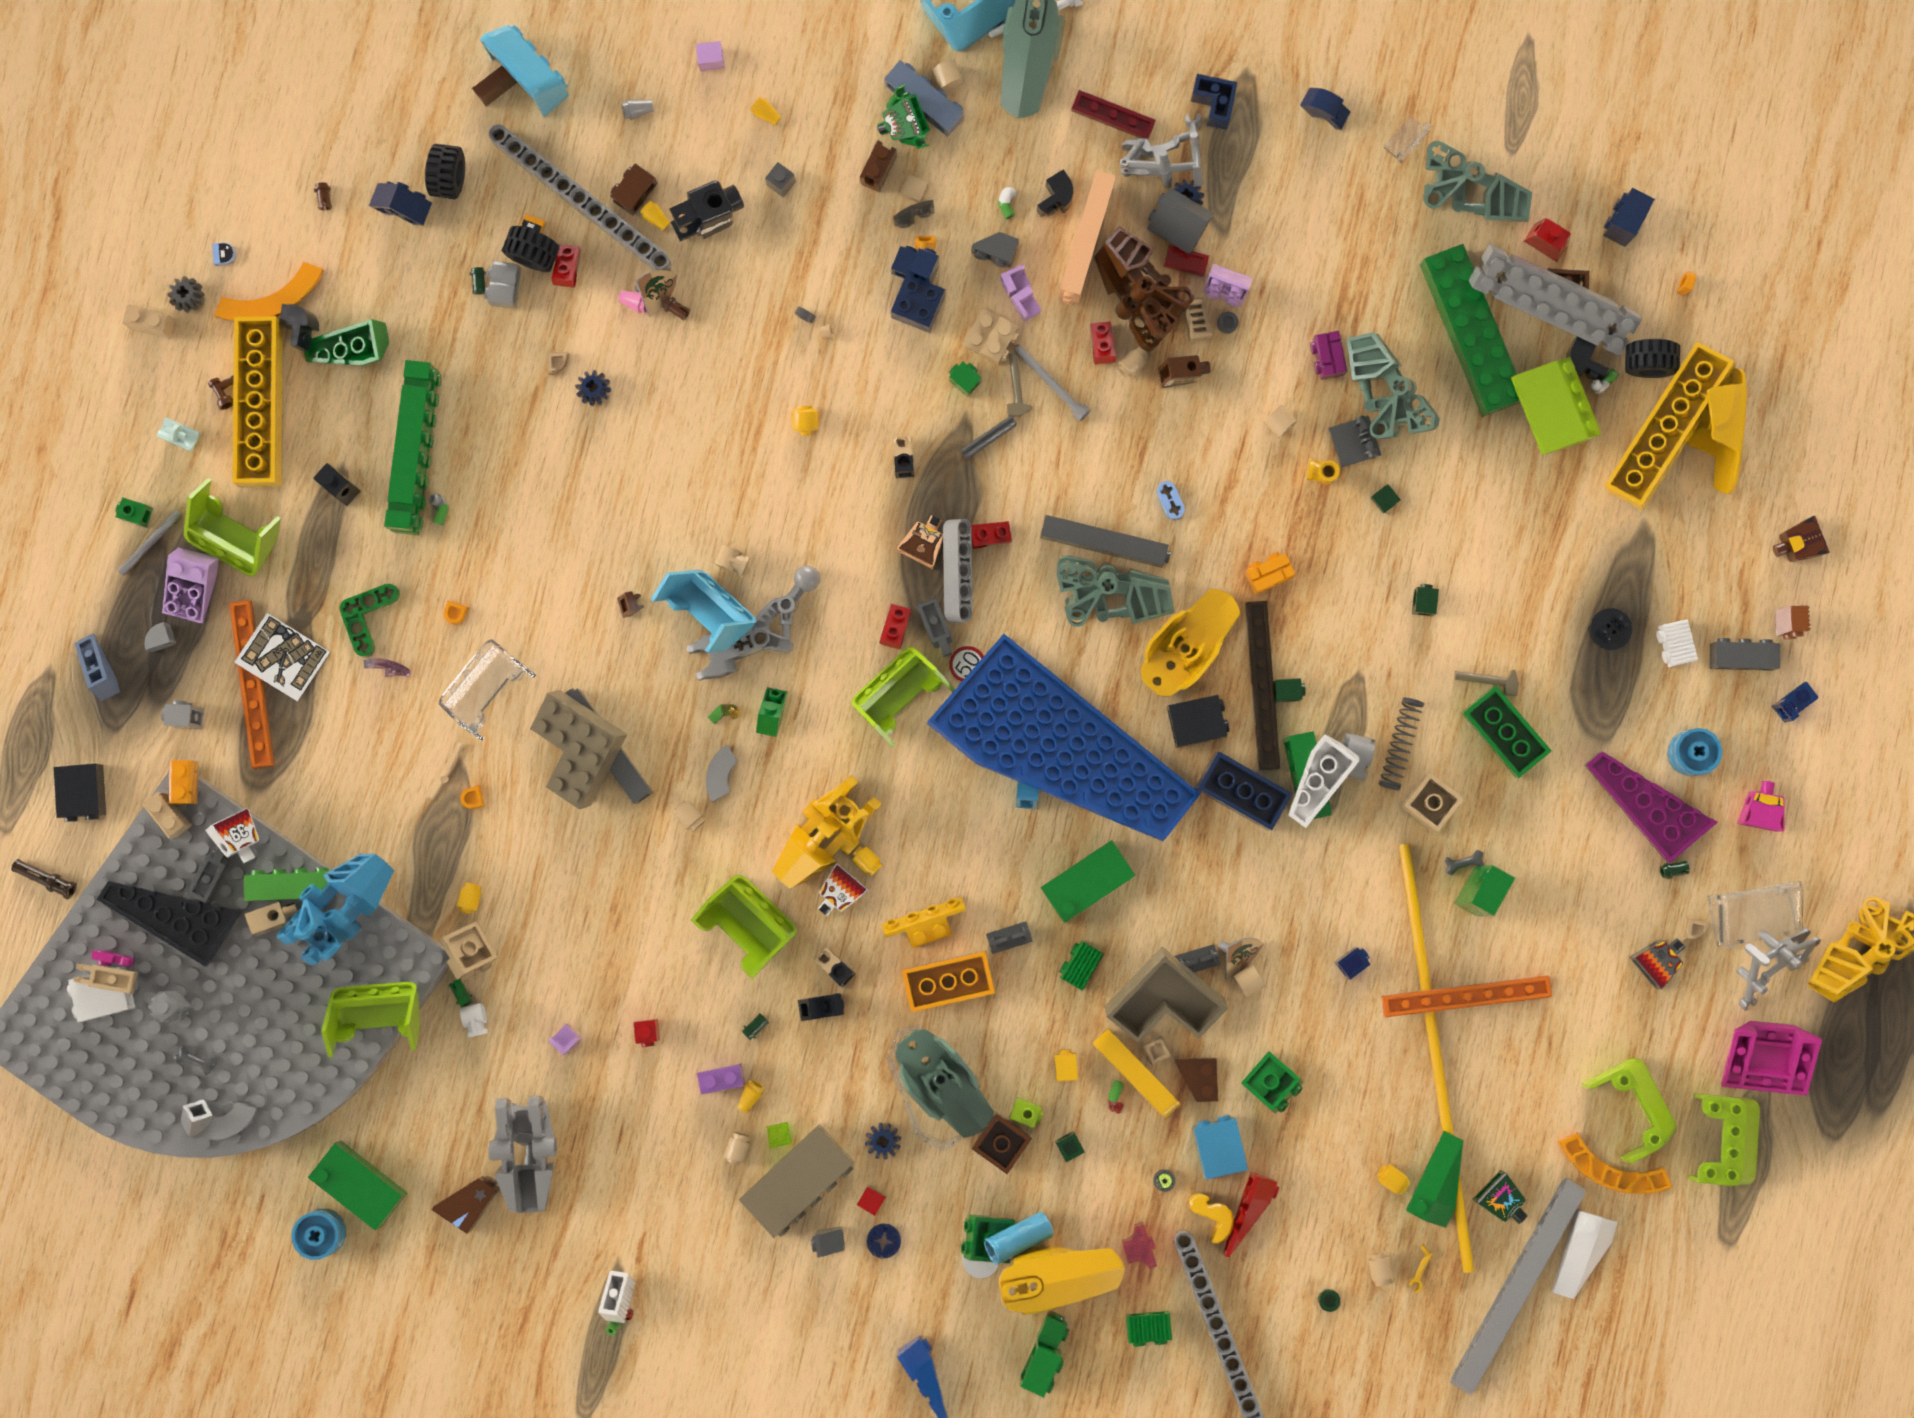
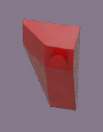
M1250 1171L1234 1218L1233 1230L1227 1239L1223 1251L1224 1256H1231L1269 1206L1272 1198H1276L1279 1187L1276 1186L1277 1181Z

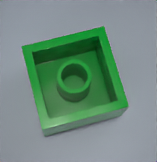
M1036 1340L1020 1375V1387L1043 1398L1046 1392L1050 1394L1055 1383L1053 1381L1055 1372L1059 1374L1064 1364L1061 1350Z

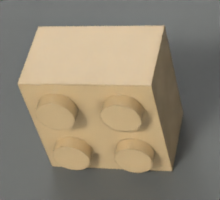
M1430 772L1423 776L1400 808L1432 833H1438L1464 798Z

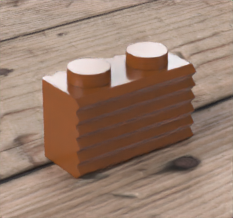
M1808 605L1788 606L1776 610V636H1783V640L1803 637L1804 632L1811 629L1809 627L1811 625L1809 623L1810 611L1808 610L1810 607Z

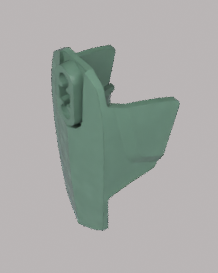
M1016 0L1014 6L1007 9L1002 42L1004 58L1001 106L1017 118L1028 117L1039 111L1048 78L1054 63L1059 57L1066 19L1058 14V6L1055 0H1039L1041 3L1039 7L1033 6L1034 0ZM1032 20H1035V22L1037 23V27L1035 29L1029 26V23Z
M926 1029L914 1030L897 1044L895 1057L900 1067L899 1075L907 1093L928 1116L938 1121L943 1118L963 1138L974 1136L983 1131L992 1119L994 1111L981 1093L977 1077L960 1055L943 1038L936 1037ZM915 1041L916 1047L908 1046L909 1042ZM923 1057H928L926 1062L921 1061Z

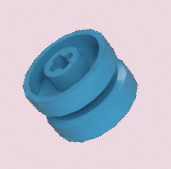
M1695 728L1680 732L1674 736L1668 745L1667 756L1669 763L1675 771L1686 776H1696L1710 773L1717 768L1722 759L1723 750L1720 740L1714 733L1707 729Z
M317 1209L301 1216L292 1230V1243L295 1250L302 1257L309 1260H320L335 1253L343 1245L346 1238V1226L343 1218L337 1212L330 1209Z

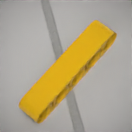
M1108 1028L1093 1042V1045L1165 1119L1180 1105V1102Z

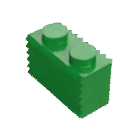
M1081 941L1080 944H1074L1069 953L1073 956L1069 963L1064 961L1059 972L1062 974L1060 976L1061 979L1083 991L1104 954Z
M1169 1311L1126 1314L1128 1342L1133 1343V1346H1145L1146 1342L1164 1345L1167 1344V1340H1172Z

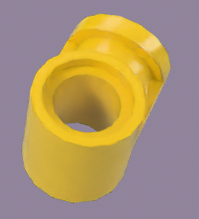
M1310 459L1306 480L1329 485L1339 476L1340 468L1337 463L1331 460L1318 461ZM1323 469H1331L1333 476L1326 477L1323 474Z

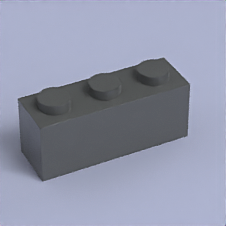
M1718 638L1717 642L1710 644V669L1763 671L1780 669V643H1773L1771 639L1759 640V643H1752V639H1738V642H1730V638Z

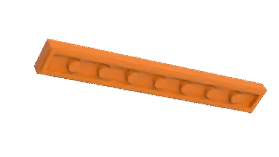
M251 600L229 603L236 658L256 630ZM238 665L252 769L275 766L263 680Z
M1539 976L1383 995L1381 1000L1384 1017L1548 998L1552 997L1549 976Z

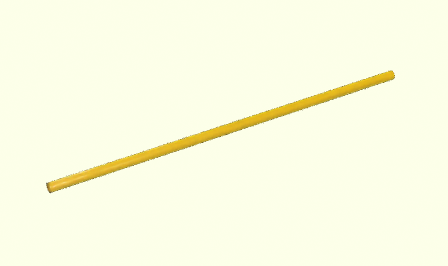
M1410 844L1399 845L1420 987L1421 991L1432 990ZM1435 1011L1426 1012L1424 1014L1442 1133L1446 1131L1454 1135ZM1459 1174L1454 1212L1463 1272L1469 1273L1474 1272Z

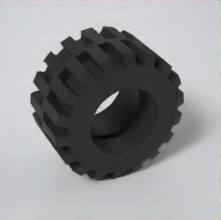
M435 143L432 145L426 160L425 185L429 196L456 200L462 191L465 178V156L463 150L458 146Z
M511 226L501 251L509 259L520 265L540 272H550L560 246L553 239L538 231L523 226Z
M1643 339L1631 342L1626 346L1625 372L1629 375L1641 378H1662L1676 374L1680 368L1679 343L1666 339Z

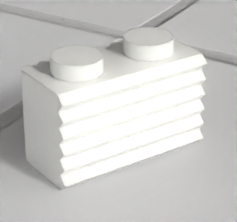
M1688 619L1658 627L1659 631H1657L1656 635L1658 642L1663 645L1662 659L1665 664H1668V668L1698 660Z
M609 1272L598 1311L604 1320L619 1323L626 1322L625 1318L628 1313L630 1298L635 1288L633 1285L636 1284L628 1273Z

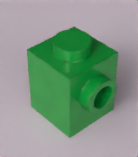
M964 361L960 365L955 364L949 371V381L967 397L982 382V377L977 374L978 370L971 363L966 364Z
M122 497L121 502L116 506V518L146 528L153 508Z
M1055 1312L1052 1315L1047 1313L1038 1332L1037 1341L1057 1349L1060 1341H1065L1069 1333L1067 1322L1064 1321L1065 1317Z

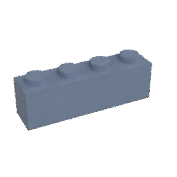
M900 60L884 78L885 86L894 93L895 88L905 84L904 88L907 93L910 92L911 95L916 93L925 119L948 137L964 119L963 108L954 101L952 103L947 99V95L938 88L936 90L931 86L928 78L923 75L920 77L911 64L903 63Z

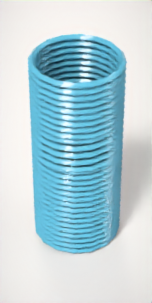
M1039 1212L985 1239V1249L992 1262L998 1265L1053 1236V1229L1046 1215Z

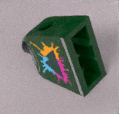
M1502 1170L1473 1198L1477 1204L1504 1222L1512 1217L1520 1224L1528 1216L1520 1208L1526 1201L1510 1177Z

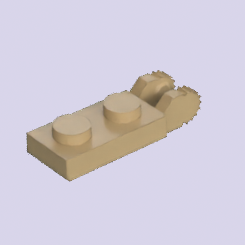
M77 963V969L91 971L90 979L78 976L74 977L73 982L87 984L89 987L134 994L138 972Z

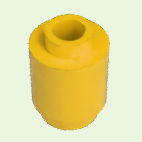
M860 845L852 853L854 856L852 861L865 875L868 874L870 877L883 865L880 862L881 859L867 845L864 848Z
M465 882L464 887H461L456 907H460L459 912L470 915L472 911L477 912L482 895V886Z
M1391 1164L1383 1165L1377 1173L1379 1177L1378 1182L1394 1194L1402 1195L1410 1185L1407 1176Z

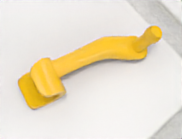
M1424 1244L1420 1248L1426 1256L1421 1260L1414 1278L1408 1281L1409 1286L1414 1282H1418V1287L1414 1289L1415 1293L1422 1290L1423 1285L1420 1279L1425 1267L1433 1256V1252H1429Z

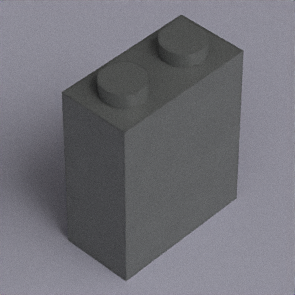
M1170 188L1166 194L1162 193L1156 204L1159 207L1151 212L1148 218L1151 222L1147 229L1190 255L1214 213Z

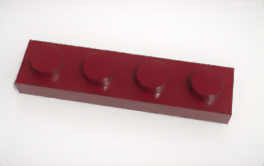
M1081 90L1078 91L1071 111L1138 138H1147L1148 140L1156 122L1153 118Z

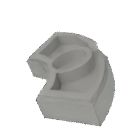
M728 745L722 747L715 754L707 770L706 787L712 802L731 792L728 785L729 774L732 768L738 764V761Z
M236 1102L232 1110L225 1116L212 1117L211 1123L204 1129L202 1138L219 1140L236 1135L252 1122L258 1108Z

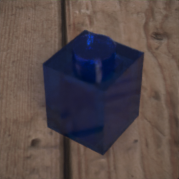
M1358 947L1352 948L1335 961V964L1349 980L1371 965L1368 961L1370 959L1368 953L1363 948L1359 949Z

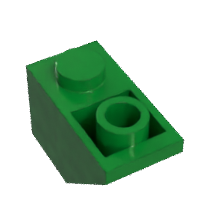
M767 687L758 713L756 733L777 737L784 712L787 691Z

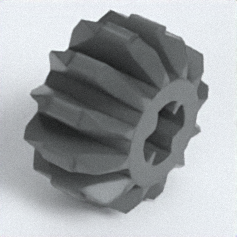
M183 276L181 281L175 279V286L169 285V288L172 289L171 292L167 293V296L171 298L169 303L175 306V309L178 311L183 309L186 313H189L190 308L197 310V303L203 304V301L199 298L204 297L205 293L201 291L202 285L197 283L194 278L188 279L186 276Z

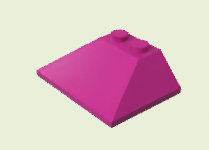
M1749 1021L1734 1029L1721 1086L1807 1096L1822 1040L1795 1025Z

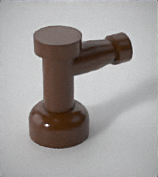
M233 375L231 378L220 381L219 378H213L208 382V386L213 388L218 397L217 406L220 410H226L233 406V398L224 392V389L233 384Z

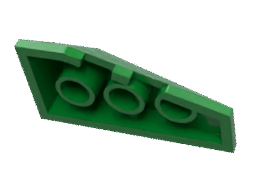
M370 319L314 337L310 343L309 351H304L305 361L362 366L380 361L389 345L386 323Z
M1443 1131L1406 1207L1407 1212L1424 1221L1444 1228L1447 1227L1456 1207L1464 1140Z

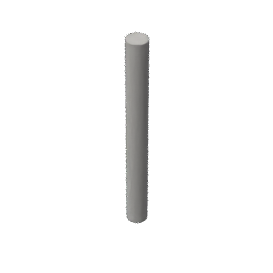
M176 509L118 571L124 576L179 520L182 513Z

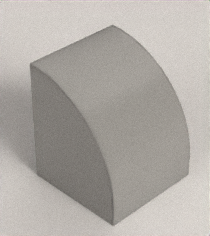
M162 622L153 626L145 637V650L155 652L176 645L171 625Z
M204 1099L183 1106L181 1123L189 1138L202 1132L212 1121L213 1115Z

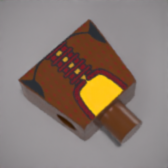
M1815 515L1781 533L1779 537L1782 543L1773 545L1775 556L1787 555L1790 562L1821 557L1830 553Z

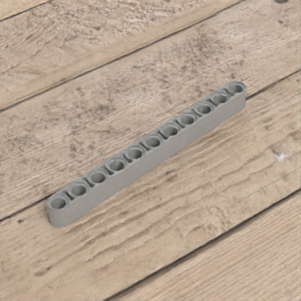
M498 124L490 128L489 137L496 148L652 270L670 271L671 261L662 249L507 128ZM498 134H504L503 139L496 140ZM515 146L521 147L518 152H511ZM530 159H537L534 165H527ZM547 171L553 172L551 177H543ZM562 184H569L566 190H559ZM579 196L585 197L582 203H576V199ZM594 209H601L599 215H592ZM610 222H617L615 228H608ZM627 234L634 235L630 241H625L624 237ZM642 247H650L649 252L645 254L640 253ZM659 259L666 260L663 266L656 265Z
M1568 1178L1562 1180L1454 1371L1450 1381L1451 1384L1469 1395L1475 1391L1586 1192L1585 1188Z
M1179 1230L1174 1234V1245L1243 1418H1264L1194 1238L1187 1230ZM1183 1235L1188 1236L1189 1243L1185 1246H1180L1178 1239ZM1189 1256L1197 1257V1263L1194 1266L1186 1265V1260ZM1198 1276L1205 1278L1203 1286L1198 1287L1194 1285V1280ZM1212 1297L1213 1304L1210 1307H1204L1202 1305L1204 1298ZM1215 1317L1221 1319V1324L1218 1327L1210 1325L1211 1320ZM1222 1338H1228L1230 1341L1229 1345L1225 1348H1221L1218 1345ZM1234 1358L1238 1361L1236 1367H1227L1229 1359ZM1238 1379L1246 1381L1245 1386L1241 1389L1235 1388V1382ZM1246 1400L1254 1401L1253 1407L1250 1409H1244L1243 1403Z

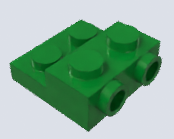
M1270 1051L1241 1082L1246 1089L1274 1114L1278 1111L1282 1113L1289 1105L1288 1099L1292 1095L1296 1097L1303 1089V1086H1301L1303 1083L1302 1079Z
M969 1214V1219H966L964 1222V1231L967 1232L966 1241H963L961 1244V1253L964 1254V1258L970 1261L992 1262L985 1249V1239L1015 1225V1220ZM1008 1259V1260H1006V1261H1004V1262H1002V1263H1009V1264H1010V1259Z

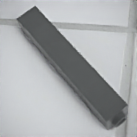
M1049 515L1045 516L1040 536L1041 539L1163 568L1164 563H1169L1171 551H1168V544Z
M572 688L565 693L597 714L580 689L574 690ZM621 747L610 771L633 804L637 805L651 795L653 791Z

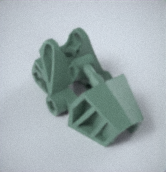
M1434 141L1428 145L1425 169L1436 171L1435 182L1424 185L1423 198L1429 208L1436 209L1440 207L1453 194L1452 208L1456 212L1466 211L1473 212L1476 215H1483L1485 221H1529L1532 199L1531 191L1495 172L1493 176L1485 173V168L1481 163L1475 161L1466 163V158L1461 152L1443 142ZM1440 145L1441 151L1444 153L1448 152L1446 158L1439 154L1434 157L1432 148ZM1454 155H1458L1461 158L1460 164L1456 167H1452L1450 164V159ZM1477 166L1476 170L1478 173L1476 175L1469 171L1471 167L1475 168ZM1466 179L1486 187L1483 192V203H1465ZM1432 193L1439 195V200L1435 204L1428 202V197Z
M1371 332L1346 339L1352 381L1359 383L1360 390L1363 392L1365 399L1364 408L1369 412L1381 411L1369 427L1370 434L1374 438L1389 439L1398 437L1400 426L1408 425L1409 434L1433 431L1439 427L1440 418L1424 396L1415 394L1417 390L1416 383L1402 376L1399 368L1403 365L1379 334ZM1385 379L1394 395L1373 399L1370 381ZM1418 398L1420 401V405L1417 409L1414 410L1412 407V402L1414 399ZM1424 415L1426 417L1432 418L1430 419V425L1425 424L1427 422V419L1424 417ZM1380 424L1385 426V432L1382 435L1378 434Z
M1070 555L1063 556L1057 562V578L1061 593L1072 590V595L1065 599V611L1068 622L1074 627H1080L1085 624L1094 606L1097 618L1101 622H1106L1108 618L1131 617L1132 623L1136 624L1175 613L1168 579L1131 568L1129 574L1117 573L1116 567L1111 563L1102 564L1097 572L1096 565L1092 561ZM1089 571L1092 574L1089 576H1085L1082 573ZM1105 594H1124L1127 606L1108 610ZM1080 612L1082 614L1079 616H1075L1072 613ZM1071 619H1074V620H1081V619H1083V620H1082L1081 622H1079V623H1075V622H1073Z

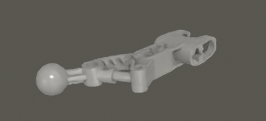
M812 566L800 567L794 575L795 585L785 596L771 600L756 616V623L750 632H747L728 650L708 653L710 655V663L708 667L696 674L697 680L722 678L737 671L735 660L764 650L781 653L792 652L794 646L790 641V626L793 625V613L797 608L796 603L805 592L813 591L818 587L820 583L818 570ZM779 613L782 636L772 633L769 629L770 623ZM712 633L687 646L688 653L706 652L705 649L710 643L709 638ZM762 634L766 635L765 643L757 644V637ZM740 642H743L745 644V646H743V651L738 649V647H740Z

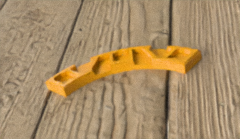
M303 262L292 280L269 296L255 300H234L221 297L214 316L233 322L234 317L280 316L282 304H300V301L315 288L324 270Z
M1574 1133L1558 1140L1562 1151L1576 1169L1587 1178L1608 1189L1628 1194H1652L1673 1188L1664 1167L1642 1172L1620 1170L1599 1160L1587 1148L1579 1133Z

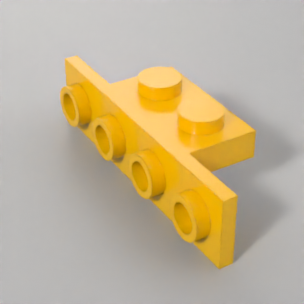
M962 897L951 898L947 902L931 905L918 912H910L898 919H890L881 925L885 938L906 931L910 945L914 948L952 935L946 917L966 911Z

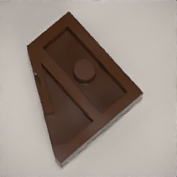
M1217 1058L1175 1059V1064L1196 1102L1218 1101Z

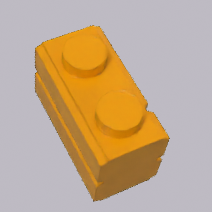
M1279 552L1267 557L1268 561L1262 564L1260 561H1257L1248 566L1249 570L1245 572V575L1255 595L1291 580L1296 576L1285 553L1282 555Z
M170 760L169 804L198 803V774L196 773L198 771V761Z

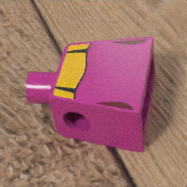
M1762 781L1760 792L1751 791L1747 794L1737 824L1774 832L1784 831L1785 799L1783 796L1773 795L1774 782Z

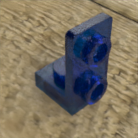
M1803 682L1772 705V707L1784 723L1791 722L1799 717L1798 713L1816 701L1818 695L1808 682Z

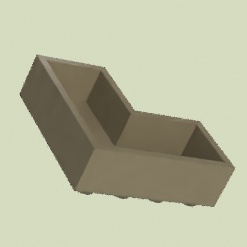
M561 690L549 692L530 729L564 751L546 788L580 810L593 804L627 734Z
M1161 947L1104 1008L1106 1017L1139 1043L1167 1013L1197 1038H1200L1223 1015L1228 1006L1222 995L1165 948Z

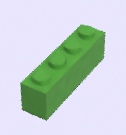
M307 868L294 869V873H286V869L273 870V874H264V870L251 871V875H244V901L299 899L301 893L309 885L314 884L321 890L328 883L323 875L329 872V868H316V872L308 873Z

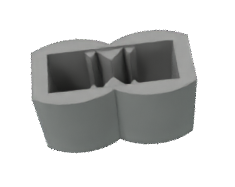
M493 261L492 267L488 268L490 284L485 289V299H487L490 306L515 308L521 268L518 264Z

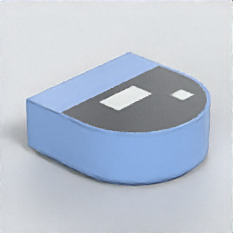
M228 243L212 244L214 265H228L235 260L236 252Z

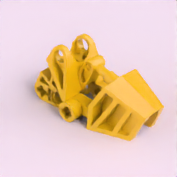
M852 775L845 779L840 786H837L818 800H812L802 811V814L809 820L802 828L796 824L772 869V873L788 888L791 889L801 885L837 864L838 862L833 857L840 849L849 856L861 843L859 837L865 823L880 808L882 803L876 797H873L859 810L852 800L846 798L859 783ZM817 828L819 832L814 837H810L809 835ZM838 830H841L825 850L821 847L819 848L820 842L825 837L829 839Z
M1877 897L1865 899L1859 912L1861 924L1855 921L1850 922L1842 938L1838 939L1836 943L1831 942L1826 947L1807 982L1808 987L1832 1002H1836L1865 985L1868 980L1867 976L1871 973H1884L1891 959H1903L1914 951V914L1906 911L1899 921L1889 916V902ZM1873 901L1879 905V908L1866 904ZM1854 938L1870 946L1871 949L1861 956L1857 950L1848 948V943ZM1895 950L1903 951L1900 955L1894 954Z

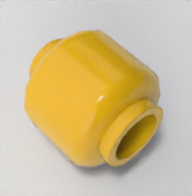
M796 406V410L791 412L792 429L799 432L800 436L812 435V431L818 430L819 414L816 409H813V406Z

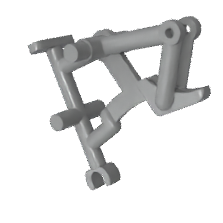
M1197 113L1195 120H1190L1189 115H1186L1185 122L1190 131L1174 136L1167 143L1150 146L1147 138L1124 141L1122 149L1130 151L1125 158L1120 160L1121 175L1123 177H1129L1130 175L1161 176L1164 187L1168 189L1172 186L1171 173L1193 170L1195 186H1201L1203 180L1198 127L1201 125L1200 114ZM1190 140L1192 162L1171 164L1167 151L1179 148V143ZM1142 155H1145L1147 158L1154 157L1156 161L1138 160Z
M1804 928L1800 933L1780 941L1765 930H1762L1759 933V937L1771 950L1763 954L1753 944L1748 943L1745 945V951L1752 956L1750 971H1747L1743 966L1737 970V973L1747 981L1745 997L1740 1000L1739 1006L1744 1011H1747L1749 1004L1755 1006L1757 999L1754 998V993L1758 991L1762 995L1768 991L1765 985L1769 982V978L1785 966L1790 971L1800 969L1802 965L1809 961L1810 953L1820 944L1821 939L1816 936L1805 941L1811 933L1808 928ZM1805 949L1803 953L1796 955L1798 951ZM1776 957L1777 964L1768 971L1762 972L1761 978L1757 979L1759 967L1761 965L1768 966L1770 960Z

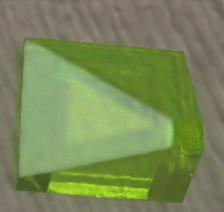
M788 1122L767 1126L770 1149L792 1143Z

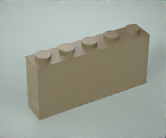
M819 1124L752 1186L739 1201L773 1238L777 1235L782 1237L790 1229L788 1225L793 1220L798 1222L806 1214L804 1210L809 1205L813 1208L822 1199L819 1195L825 1190L829 1193L837 1185L835 1180L841 1175L845 1178L853 1170L851 1165L854 1161Z

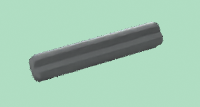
M1012 416L1007 417L964 447L962 454L966 459L971 458L1013 429L1017 424Z

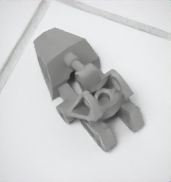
M529 1096L528 1106L514 1104L509 1098L496 1099L497 1130L494 1140L489 1141L488 1151L491 1161L502 1160V1166L499 1167L494 1176L508 1209L514 1213L545 1212L554 1162L548 1163L547 1157L557 1156V1139L553 1136L547 1102L541 1096ZM514 1141L521 1146H525L526 1157H524V1165H515Z

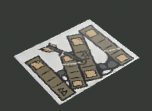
M267 613L234 663L298 701L330 651Z

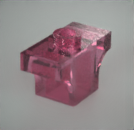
M1143 1222L1134 1224V1233L1129 1238L1121 1240L1129 1264L1141 1261L1149 1269L1156 1267L1157 1264L1152 1251L1156 1247L1152 1236H1147Z

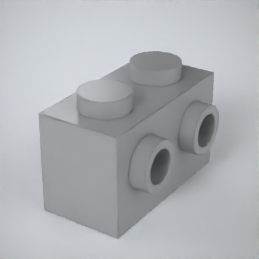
M173 700V704H165V708L161 712V719L163 725L202 730L204 709L193 706V703Z

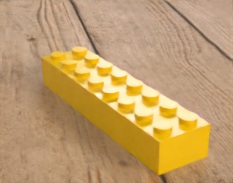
M276 316L234 317L232 483L238 487H282L283 326L279 325L280 319Z
M1696 341L1604 485L1608 493L1641 511L1645 509L1708 411L1707 390L1724 386L1735 369V361Z

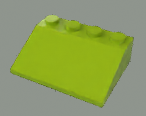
M1571 357L1556 360L1511 377L1541 455L1583 444L1601 435L1598 423Z

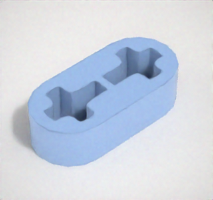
M1170 481L1160 483L1157 488V496L1166 516L1170 520L1180 519L1185 509L1175 485ZM1163 486H1166L1167 489H1172L1169 493L1171 499H1168L1166 494H1161ZM1171 502H1173L1175 508H1180L1178 515L1169 512L1172 508Z

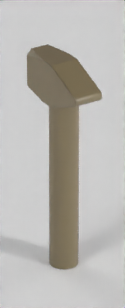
M1012 353L1009 354L1015 403L1007 404L1008 417H1020L1031 411L1032 406L1023 404L1017 354Z
M1515 670L1510 671L1507 678L1455 671L1454 680L1504 686V695L1517 696L1519 681Z

